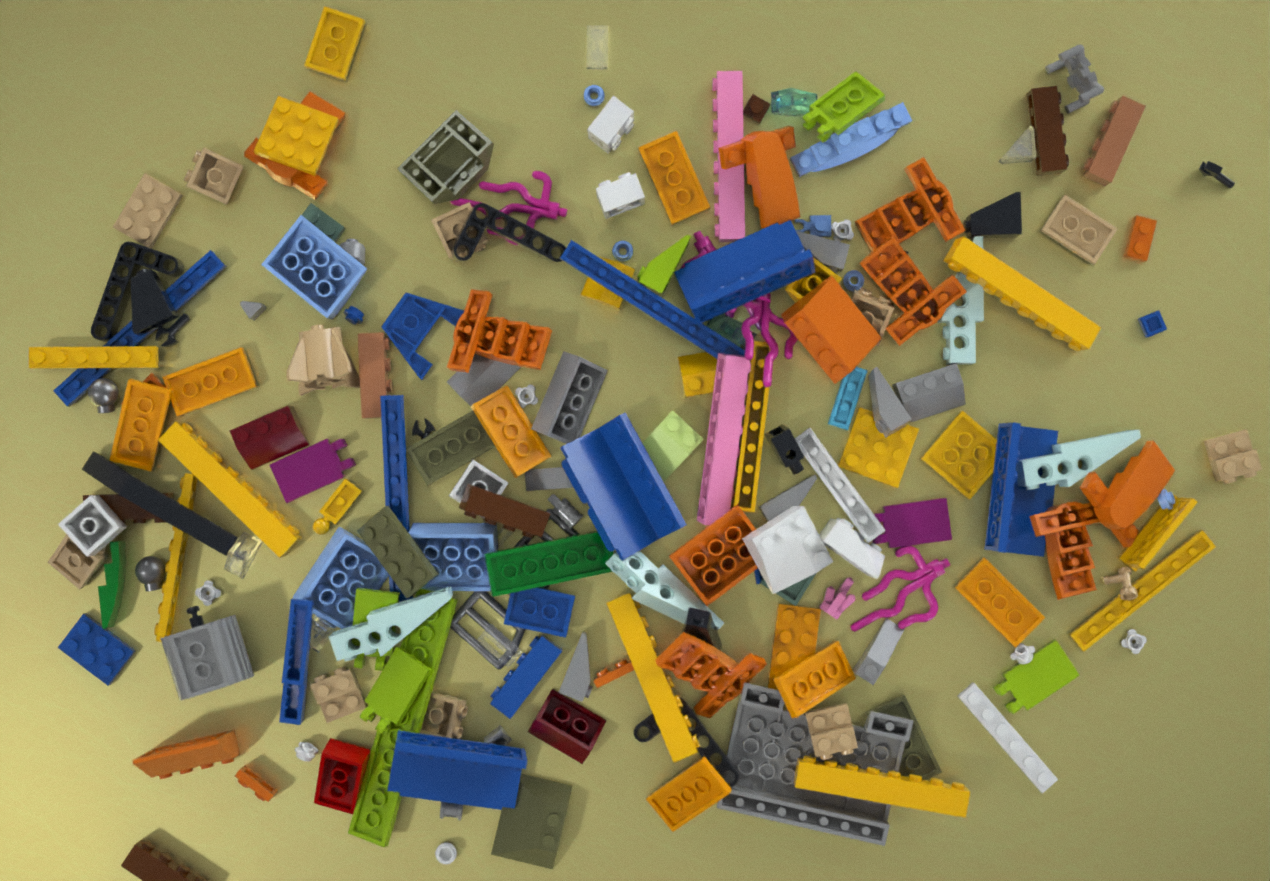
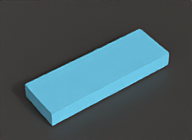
M855 367L852 372L841 380L827 424L844 430L849 429L868 370Z

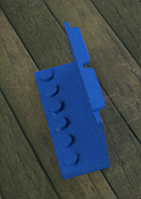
M791 220L780 225L775 223L684 264V268L674 272L693 316L699 325L815 273V265L810 249L805 251Z
M626 412L598 429L560 447L566 458L561 463L581 502L589 505L588 515L607 550L610 552L616 550L621 561L658 539L687 525Z
M1013 422L1000 423L998 425L984 550L1044 557L1045 535L1035 536L1030 516L1044 513L1049 507L1053 506L1055 485L1046 486V483L1039 484L1040 488L1032 490L1018 486L1016 463L1023 459L1053 454L1052 445L1057 444L1058 431L1021 426V423ZM1040 467L1038 469V475L1041 477L1043 474V470Z
M398 730L387 791L398 792L400 796L498 810H502V807L515 809L521 771L526 769L527 765L525 748Z

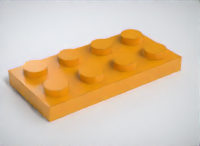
M677 131L638 147L671 225L710 209V205Z
M242 347L162 377L166 388L172 390L170 399L177 417L258 387Z
M134 379L128 380L109 461L153 471L160 444L158 439L162 435L172 393L171 389Z
M507 385L471 406L515 478L551 457L537 432L531 429V422Z
M984 557L954 586L1015 648L1045 619Z
M778 603L768 688L778 689L773 680L774 678L815 653L821 609Z
M834 641L773 680L791 718H797L854 681L856 677L839 641Z
M704 756L651 793L646 800L672 832H674L726 797L732 789Z

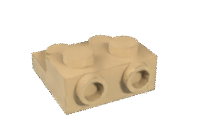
M202 148L201 151L197 150L192 162L196 163L193 171L188 169L184 181L187 182L185 187L227 205L244 166L206 148Z
M470 202L431 220L450 260L454 259L451 253L452 247L472 209ZM469 226L466 234L469 238H475L477 231L474 227ZM484 232L474 250L475 253L486 248L485 244L489 243ZM460 245L457 248L458 256L463 258L467 255L466 247Z
M860 288L859 291L854 289L851 300L882 339L885 328L894 311V304L891 303L892 300L883 295H880L879 298L871 296L872 292L864 288Z
M1247 429L1204 440L1215 481H1223L1224 484L1237 481L1236 477L1243 475L1244 478H1250L1257 475L1256 471L1262 470L1257 450L1252 448Z
M66 534L47 563L80 590L85 587L94 572L100 569L109 554L105 552L106 548L104 547L96 555L87 557Z
M346 666L334 670V675L329 677L326 674L315 677V682L310 684L317 705L320 704L326 723L368 707L353 667L346 669Z
M432 692L420 734L460 739L463 734V727H461L462 718H465L468 713V706L465 705L466 700Z
M847 703L805 712L816 757L826 760L832 758L833 753L841 752V755H848L854 753L853 749L858 748Z

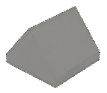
M240 302L242 309L251 320H256L266 310V306L262 303Z
M501 725L484 737V743L504 746L512 740Z

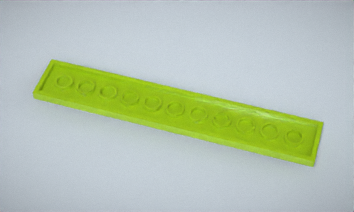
M421 588L419 591L416 592L415 597L433 591ZM452 597L403 638L401 648L432 669L401 724H393L388 734L376 732L348 834L381 847H388L402 798L398 792L387 791L398 730L420 733L458 601V599Z

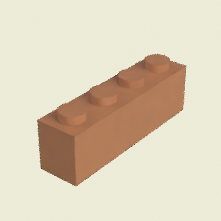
M1125 96L1112 102L1108 110L1111 114L1108 120H1104L1100 128L1102 134L1100 138L1095 140L1091 148L1094 152L1091 158L1088 157L1084 163L1083 169H1085L1083 177L1103 186L1112 183L1146 107L1145 105Z
M383 332L358 334L361 414L363 419L381 418L380 396L389 395V392H392V380L388 378V371H391V359L387 358V350H390V338L386 337V334Z

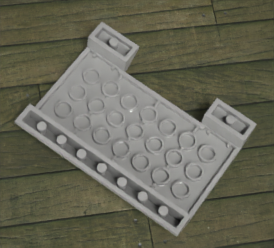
M744 682L726 755L738 770L739 781L736 785L730 787L732 789L730 794L717 802V808L885 846L890 826L887 820L891 804L795 788L793 782L798 758L811 756L815 757L816 761H825L814 754L806 715L803 713L797 718H791L788 710L783 709L784 701L779 690ZM870 711L864 727L852 724L858 748L853 749L854 753L848 755H841V752L833 753V757L828 760L836 761L837 765L846 766V763L859 766L858 768L866 770L867 767H874L882 773H888V771L899 772L905 741L909 742L913 720ZM730 770L724 773V780L732 783L735 780V774Z

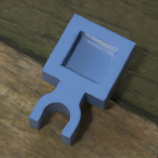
M810 215L809 222L803 219H795V224L801 223L803 225L802 230L796 231L803 233L809 231L811 235L818 237H831V215Z

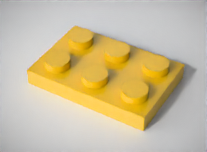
M324 6L304 66L345 81L365 20Z

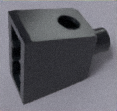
M781 424L764 434L779 462L785 468L789 467L793 475L804 470L800 462L804 455L788 427Z

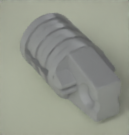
M555 494L548 498V501L555 507L552 512L557 517L559 516L568 525L569 529L574 527L583 518V515L566 498L561 501Z

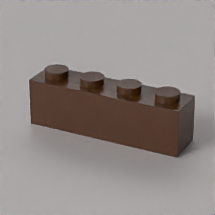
M1057 86L1033 88L1027 93L1036 175L1060 174L1067 170L1069 166L1068 154H1065L1064 147L1067 140L1065 133L1062 131L1064 116L1063 113H1060L1059 106L1061 104V93L1058 92Z
M468 483L459 508L465 511L464 515L476 519L477 515L484 517V522L496 525V522L504 524V529L515 532V529L522 530L521 535L534 539L535 535L542 537L550 513Z
M163 493L174 500V493ZM118 494L99 495L124 524L126 519H133V523H147L146 519H154V523H165L164 520ZM83 495V502H84L90 495Z
M146 840L137 842L121 865V867L142 881H207L204 877L191 873L186 865L173 861L169 854L161 853L155 849V846Z

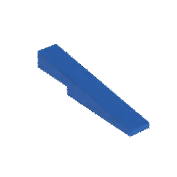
M292 598L290 602L282 675L283 692L280 723L301 725L304 721L313 601Z

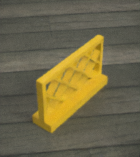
M1174 495L1175 504H1173V509H1162L1159 505L1139 530L1132 546L1125 547L1117 559L1134 572L1138 569H1144L1198 503L1195 499L1178 498Z

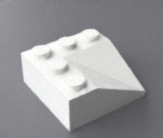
M804 506L790 507L742 538L772 594L819 572L833 562Z
M830 518L819 534L824 545L867 576L877 579L885 558L880 553L882 549L873 542L869 545L863 541L864 537L861 533L852 530L854 525L847 520Z

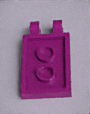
M341 438L333 443H330L329 439H325L270 464V468L286 503L345 478L343 471L356 466L353 458H348L341 462L336 451L348 446L345 439Z
M947 498L883 506V513L874 514L879 522H883V527L886 530L884 534H880L872 540L874 544L888 542V548L952 540Z

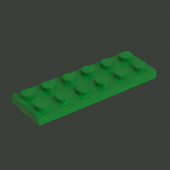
M594 531L485 553L484 557L491 596L495 597L612 572L605 563L611 558L613 551L607 550L599 533Z

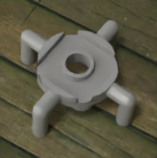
M1077 45L1060 53L1058 61L1045 66L1048 74L1064 66L1067 67L1070 75L1067 77L1068 84L1072 89L1076 88L1080 94L1078 95L1079 100L1065 106V111L1068 114L1089 104L1091 98L1104 92V87L1097 81L1095 71L1091 73L1088 68L1091 63L1085 57L1083 45Z

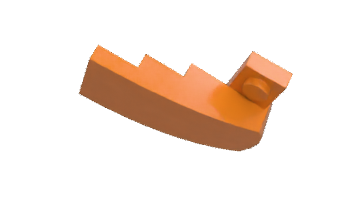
M309 92L300 103L338 117L339 122L336 128L345 118L343 111L312 92ZM255 138L244 152V157L264 168L276 182L294 187L314 200L318 198L327 186L326 180L318 175L313 176L256 155L254 149L259 139Z
M785 126L773 131H755L747 134L741 141L718 148L722 169L726 170L746 163L747 184L752 185L754 206L759 207L760 223L763 229L775 223L780 225L789 220L800 218L794 179L785 150L796 147L793 126Z
M924 157L904 168L916 190L898 197L896 200L855 221L871 252L891 236L901 244L933 221L945 242L966 231L953 209V201L948 189L936 179Z
M893 236L859 262L875 283L904 312V314L885 328L899 346L920 329H925L935 324L943 316L946 308L967 292L953 274L935 289H932L923 274Z
M471 289L464 314L461 315L455 326L454 346L447 368L451 371L469 373L474 354L506 364L541 370L552 330L549 327L532 326L527 322L508 321L504 317H486L493 294L489 291Z
M1154 440L1145 443L1139 456L1130 458L1122 473L1115 474L1109 489L1096 472L1088 473L1080 489L1093 505L1099 521L1113 532L1123 547H1131L1139 533L1133 522L1154 502L1175 470Z
M1078 502L1060 503L1049 507L1044 513L1030 516L1035 536L1045 535L1048 563L1057 599L1097 590L1091 573V569H1094L1095 566L1088 549L1093 544L1086 529L1087 525L1100 523L1093 505L1090 502L1085 504Z
M685 632L655 660L658 667L673 671L676 678L691 682L694 689L709 692L693 707L697 715L711 718L727 702L741 694L744 682L749 683L767 665L764 658L751 653L738 664L716 647Z

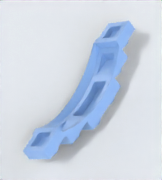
M902 102L888 110L885 109L871 117H866L854 123L839 135L836 133L832 134L826 142L822 143L820 141L810 146L809 149L790 157V161L798 177L810 172L822 171L847 163L869 153L886 142L899 128L911 123L912 119Z

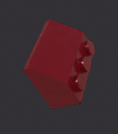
M289 405L230 430L238 452L251 470L310 445L294 407Z
M552 689L531 724L528 733L583 764L592 751L606 720Z

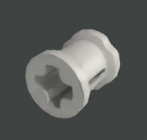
M441 802L440 818L453 817L457 818V820L462 819V804Z

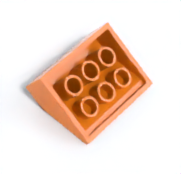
M832 275L780 314L784 323L834 384L852 372L881 340V336Z
M738 504L669 555L706 606L710 605L758 568L742 539L756 529Z
M230 730L154 748L133 759L132 762L133 765L151 778L159 776V779L171 777L172 773L180 771V774L192 772L193 768L198 766L201 769L213 767V763L221 761V764L231 763L235 757L240 755L235 730Z

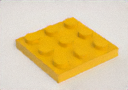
M278 96L254 149V153L316 176L339 122L338 117Z
M859 407L838 466L898 488L919 429L907 425L885 438L883 433H880L876 428L873 412Z
M962 410L920 459L970 500L993 473L997 439Z

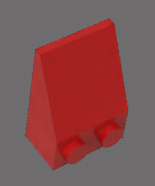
M330 738L321 753L314 803L353 814L371 750Z

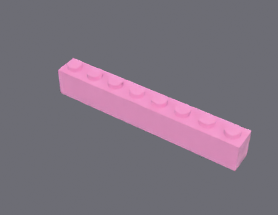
M717 71L716 78H712V91H716V99H713V112H717V120H713V132H717V140H713V153H717V161H714V174H718V182H714V195H718V203H714V216H718V224H715L714 232L715 237H719V242H735L745 237L744 164L726 170L722 169L718 148L741 141L743 138L742 71Z
M718 353L697 521L704 525H711L731 510V499L734 497L733 484L737 476L736 461L740 454L739 439L743 432L741 423L742 416L745 414V395L748 392L747 378L751 370L750 360H747L742 355Z

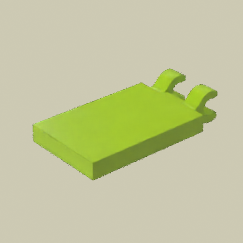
M855 71L809 106L810 112L803 116V120L806 121L803 127L809 131L814 128L817 122L821 124L817 129V132L820 133L817 138L824 143L833 132L837 135L841 134L885 100V94Z
M357 588L353 625L368 621L366 616L370 611L398 603L400 593ZM396 625L391 626L392 631L396 633ZM371 632V635L374 639H381L379 633ZM351 639L355 646L361 645L358 639ZM394 647L383 656H380L378 649L370 655L358 654L354 660V667L363 668L366 656L377 657L375 670L382 671L386 665L387 656L392 655Z
M1054 639L1034 652L1031 662L1027 664L1018 663L1004 672L1002 675L1005 680L993 688L1000 696L1006 694L1009 690L1011 691L1015 699L1005 704V707L1014 714L1022 706L1028 711L1080 675L1057 640Z
M396 647L366 697L365 702L369 705L362 711L360 718L365 722L368 720L372 722L377 714L382 720L375 729L381 734L384 732L388 734L393 724H401L432 669L403 648Z

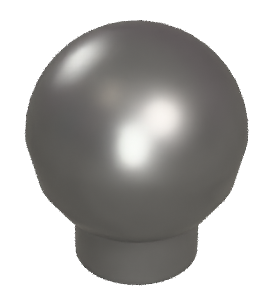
M100 378L92 382L88 389V396L91 402L97 406V412L110 413L115 411L114 403L117 401L119 393L117 385L112 380Z
M155 556L142 558L135 568V574L138 580L144 584L145 591H154L162 588L161 580L165 576V565L161 559Z

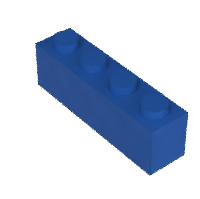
M544 634L540 638L536 636L529 645L532 648L527 655L523 653L516 662L519 666L515 671L510 670L503 679L506 683L502 688L497 686L490 696L493 698L490 704L509 719L512 718L563 651L560 646Z

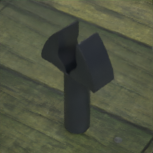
M1207 161V163L1202 162L1199 170L1204 176H1212L1229 189L1235 184L1233 180L1221 172L1222 167L1210 161Z
M184 313L170 328L158 327L155 340L159 341L163 335L169 334L167 341L161 346L169 347L177 344L179 341L175 339V335L190 320L189 315Z
M424 418L426 424L424 433L419 428L418 420L415 421L412 435L420 436L421 440L429 436L431 431H436L433 424L426 418Z

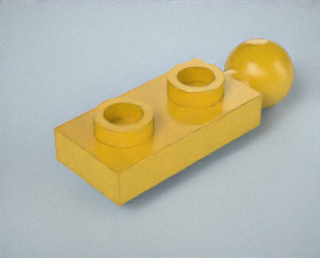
M345 478L319 511L324 517L314 521L313 530L319 535L326 534L330 529V522L337 525L363 491Z

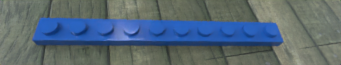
M571 240L560 257L565 263L716 359L718 358V353L745 356L743 349L704 324L698 325L693 317Z
M212 250L206 253L166 289L176 312L227 267ZM130 321L102 347L139 346L156 329L139 336L134 334L132 321ZM113 368L77 369L53 391L66 406L70 407L88 391L92 382L103 378Z
M404 395L380 396L385 505L390 507L409 533ZM389 575L390 592L400 593L399 602L408 600Z

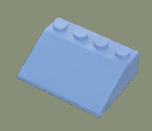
M300 215L261 264L323 316L332 320L346 304L367 271L364 265L302 215Z
M489 523L412 524L409 531L410 536L438 572V575L422 587V589L437 591L451 586L452 591H490L484 554L498 551L497 523L496 525Z
M339 526L295 592L293 599L313 601V614L341 629L353 625L356 589L380 590L389 574L365 541Z

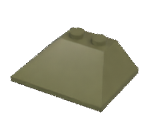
M456 110L397 169L433 204L458 200L488 171L494 143Z
M521 774L515 809L502 807L491 855L553 869L572 786Z

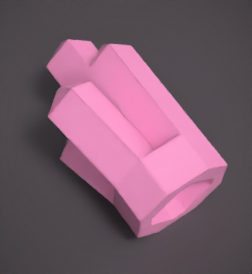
M851 577L846 578L836 592L832 586L827 587L824 600L819 608L835 619H838L841 613L856 600L853 594L846 596L854 583Z

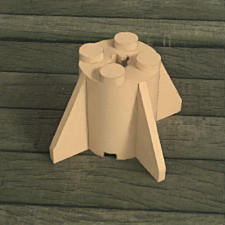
M313 325L311 330L299 332V341L286 372L287 380L299 382V395L303 396L313 390H325V386L332 385V389L341 386L360 388V377L343 346L341 328L333 327L327 329L323 325Z

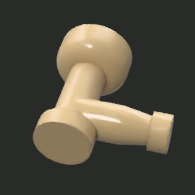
M1123 567L1118 570V575L1103 577L1105 585L1109 583L1123 584V588L1120 590V598L1122 600H1133L1138 597L1137 589L1132 587L1131 568Z

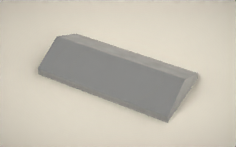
M474 354L469 373L457 371L447 383L463 400L472 406L479 400L499 390L521 367Z

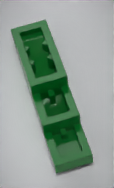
M125 540L110 542L112 563L104 564L106 585L98 586L103 629L114 626L121 606L126 574Z

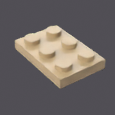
M144 173L113 228L152 249L183 195Z
M1063 195L1040 231L1094 265L1118 228L1067 195Z

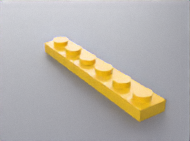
M29 347V368H158L159 347Z

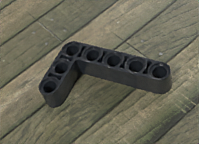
M479 203L470 210L451 250L453 258L457 261L470 259L485 228L550 262H561L560 257L566 247L485 203ZM478 207L486 211L484 219H479L476 216ZM500 217L505 221L503 229H498L495 226L496 218ZM469 226L476 229L477 234L475 238L467 236L466 230ZM517 227L523 230L524 235L521 239H517L514 236V230ZM535 237L540 238L542 241V246L539 249L533 246V239ZM460 245L467 249V255L463 258L457 254V248ZM554 247L559 248L561 252L560 257L557 259L551 254Z
M128 241L123 243L118 251L91 326V335L97 340L108 342L117 334L131 296V278L136 276L141 266L171 277H178L184 271L182 261L171 255ZM135 248V255L129 257L130 249ZM151 255H155L156 257L155 262L153 264H149L148 259ZM174 261L176 264L175 268L169 271L168 265ZM127 267L129 272L127 276L122 277V270ZM120 287L121 294L116 297L114 294L115 290ZM113 307L114 314L109 317L107 314L108 309ZM103 327H106L107 333L102 337L100 331Z
M680 698L684 705L682 710L683 716L687 715L688 718H693L696 721V728L690 731L691 735H696L697 739L705 735L709 739V745L706 748H697L699 754L707 758L723 779L726 771H732L735 774V780L732 783H726L730 787L736 785L739 781L738 770L688 702ZM653 713L634 729V736L640 742H649L661 733ZM643 726L647 727L650 731L646 739L641 738L639 735V730ZM714 753H719L722 756L720 765H714L711 762V756Z

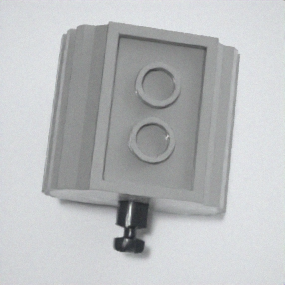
M193 606L187 609V614H192V618L189 619L192 628L161 638L180 701L230 686L254 676L236 615L204 624L202 615L197 614L200 610L199 606Z

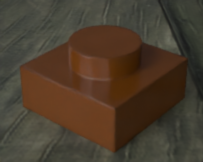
M752 94L743 110V115L760 124L771 104Z

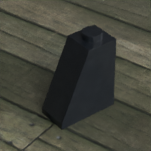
M1015 192L970 214L963 222L966 230L964 233H967V239L975 236H983V238L1020 236L1022 234L1021 192Z
M142 269L136 273L135 277L131 278L132 330L134 334L142 336L179 317L155 271Z
M689 607L682 633L685 632L699 638L721 651L722 643L711 613Z

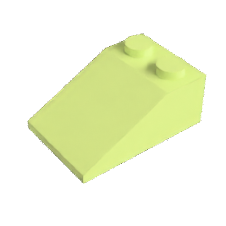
M672 410L642 444L664 482L703 441V438Z

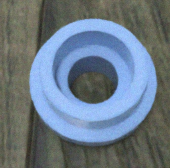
M590 85L585 89L584 100L588 105L598 106L604 101L605 94L600 86ZM592 93H597L598 98L592 99L590 95Z
M624 240L615 243L612 249L614 258L620 262L628 261L633 255L632 245ZM621 248H625L627 250V253L625 255H621L619 253V250Z
M851 270L845 274L843 284L849 291H854V289L860 290L864 285V276L857 270ZM851 277L857 278V284L851 283Z
M1163 489L1157 497L1162 509H1173V504H1175L1174 495L1171 491L1168 492L1166 489Z

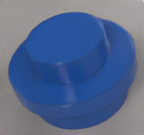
M353 306L345 309V319L354 325L357 323L362 324L363 312Z

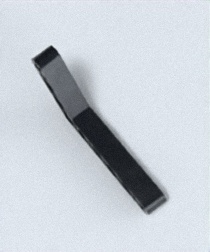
M95 451L92 452L82 468L83 471L118 495L225 556L228 555L238 539L234 534L145 484Z

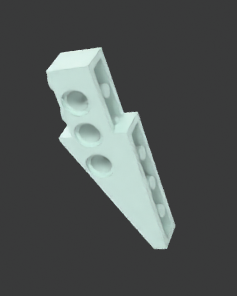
M975 236L970 239V241L983 249V236ZM957 272L955 277L967 291L961 296L963 304L962 306H957L955 303H952L946 308L945 313L937 323H946V326H943V339H946V347L943 348V359L946 360V365L955 363L957 365H972L976 363L975 323L984 321V290L981 285L968 281L964 274ZM955 317H960L963 320L962 327H957L954 324ZM955 338H960L963 341L961 349L955 346Z
M1126 430L1052 445L1053 454L1019 460L1016 463L1018 486L1026 487L1027 490L1040 488L1039 484L1046 483V486L1059 484V487H1070L1140 439V430ZM1079 460L1082 461V467L1080 469L1078 467ZM1060 463L1063 467L1061 473L1058 471V465ZM1040 467L1043 470V474L1041 477L1038 475V469Z
M616 551L605 563L612 572L617 574L635 592L632 597L633 600L683 624L685 623L689 607L710 612L717 630L724 624L664 564L657 568L641 551L622 561Z
M451 586L370 611L366 616L368 621L334 631L329 636V640L337 661L342 659L345 662L355 659L358 654L370 655L375 653L377 649L380 656H383L453 596ZM391 626H398L401 629V633H394ZM371 632L379 633L381 639H374L371 635ZM351 639H358L361 645L355 646Z

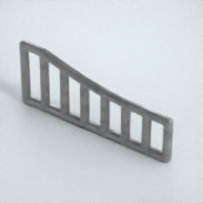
M552 509L546 510V512L550 513L549 519L569 536L579 535L573 527L569 529L568 525L552 512ZM545 531L542 537H539L543 541L554 540ZM523 536L513 548L528 545L532 538ZM550 585L542 586L539 588L548 589ZM474 591L453 615L450 628L491 665L500 670L516 653L526 629L512 626L516 629V633L511 643L475 611L472 606L481 598L503 619H505L507 610L486 591ZM465 614L471 617L506 649V652L499 659L458 624Z

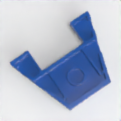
M405 293L381 327L417 376L422 380L433 364L415 352L440 316L456 326L459 318L464 314V310Z

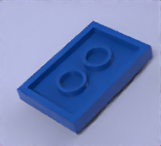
M539 587L510 593L504 624L566 638L575 595Z
M87 613L80 617L58 646L61 651L107 686L112 684L136 652V650L107 628L103 629L102 625Z

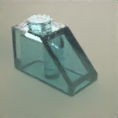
M795 88L771 92L772 114L804 116L810 112L809 106L817 100V94Z
M724 314L709 320L706 325L707 327L745 351L746 342L742 335L741 322ZM750 329L753 337L755 338L757 334Z

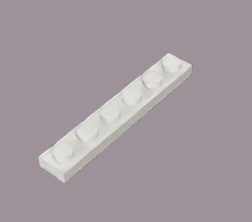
M808 428L796 437L795 440L807 461L867 543L885 532L884 527L813 430Z
M972 682L957 695L1042 794L1058 780L975 683Z

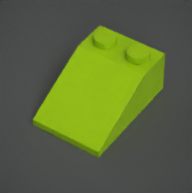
M687 234L650 261L647 267L642 266L637 276L639 283L662 297L690 243L691 236Z

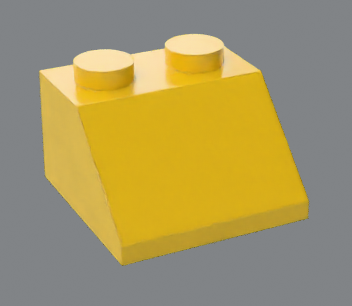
M599 257L633 279L635 274L634 268L614 260ZM589 277L581 292L582 296L620 311L624 299Z
M814 258L815 273L788 284L784 290L796 303L831 275L838 283H840L842 278Z
M707 352L678 357L685 398L713 394L717 359Z

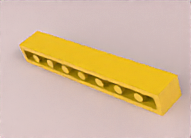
M964 236L955 239L943 260L949 264L948 267L951 270L961 272L968 281L974 284L978 283L986 293L996 295L1003 304L1014 307L1021 316L1031 318L1035 321L1034 324L1036 326L1049 330L1054 338L1064 340L1075 351L1090 349L1101 329L1100 326Z
M754 341V355L750 360L751 370L747 378L748 392L745 395V414L742 419L743 432L740 437V454L737 461V476L735 478L732 508L738 504L742 511L755 513L769 395V387L763 385L764 361L766 355L770 352V347L766 342Z
M175 422L158 441L279 558L284 557L302 539L298 535L300 532L293 525L290 524L288 526L283 521L284 516L277 510L273 511L268 506L269 502L262 495L257 496L253 492L254 487L246 480L243 482L238 477L239 473L232 466L227 467L222 462L224 458L216 451L212 452L207 448L209 444L202 437L199 436L197 438L192 433L194 430L186 422Z
M631 593L607 602V606L673 763H676L699 753L697 748L701 746L696 735L692 736L689 728L692 725L688 716H683L680 708L683 707L679 695L675 696L672 687H675L671 676H666L664 669L658 667L655 661L659 657L655 650L658 645L654 636H649L646 628L650 626L645 615L641 617L638 609L641 608V605L632 599Z
M803 756V758L797 759L793 782L795 788L966 818L970 791L962 783L952 782V785L936 778H931L930 781L922 780L921 776L913 774L905 777L896 771L882 773L874 767H867V770L860 769L858 765L846 763V766L837 765L836 761L828 759L820 762L811 756Z

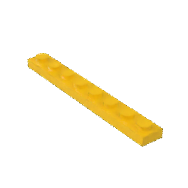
M185 473L180 481L182 492L177 502L193 511L198 478L192 473ZM174 526V538L169 544L170 560L167 561L165 567L167 578L162 585L163 602L159 604L158 608L160 619L154 631L157 642H161L163 637L172 635L189 537L188 534Z
M1199 530L1132 583V587L1137 589V598L1122 600L1120 594H1118L1069 633V636L1081 651H1086L1216 546L1203 530Z

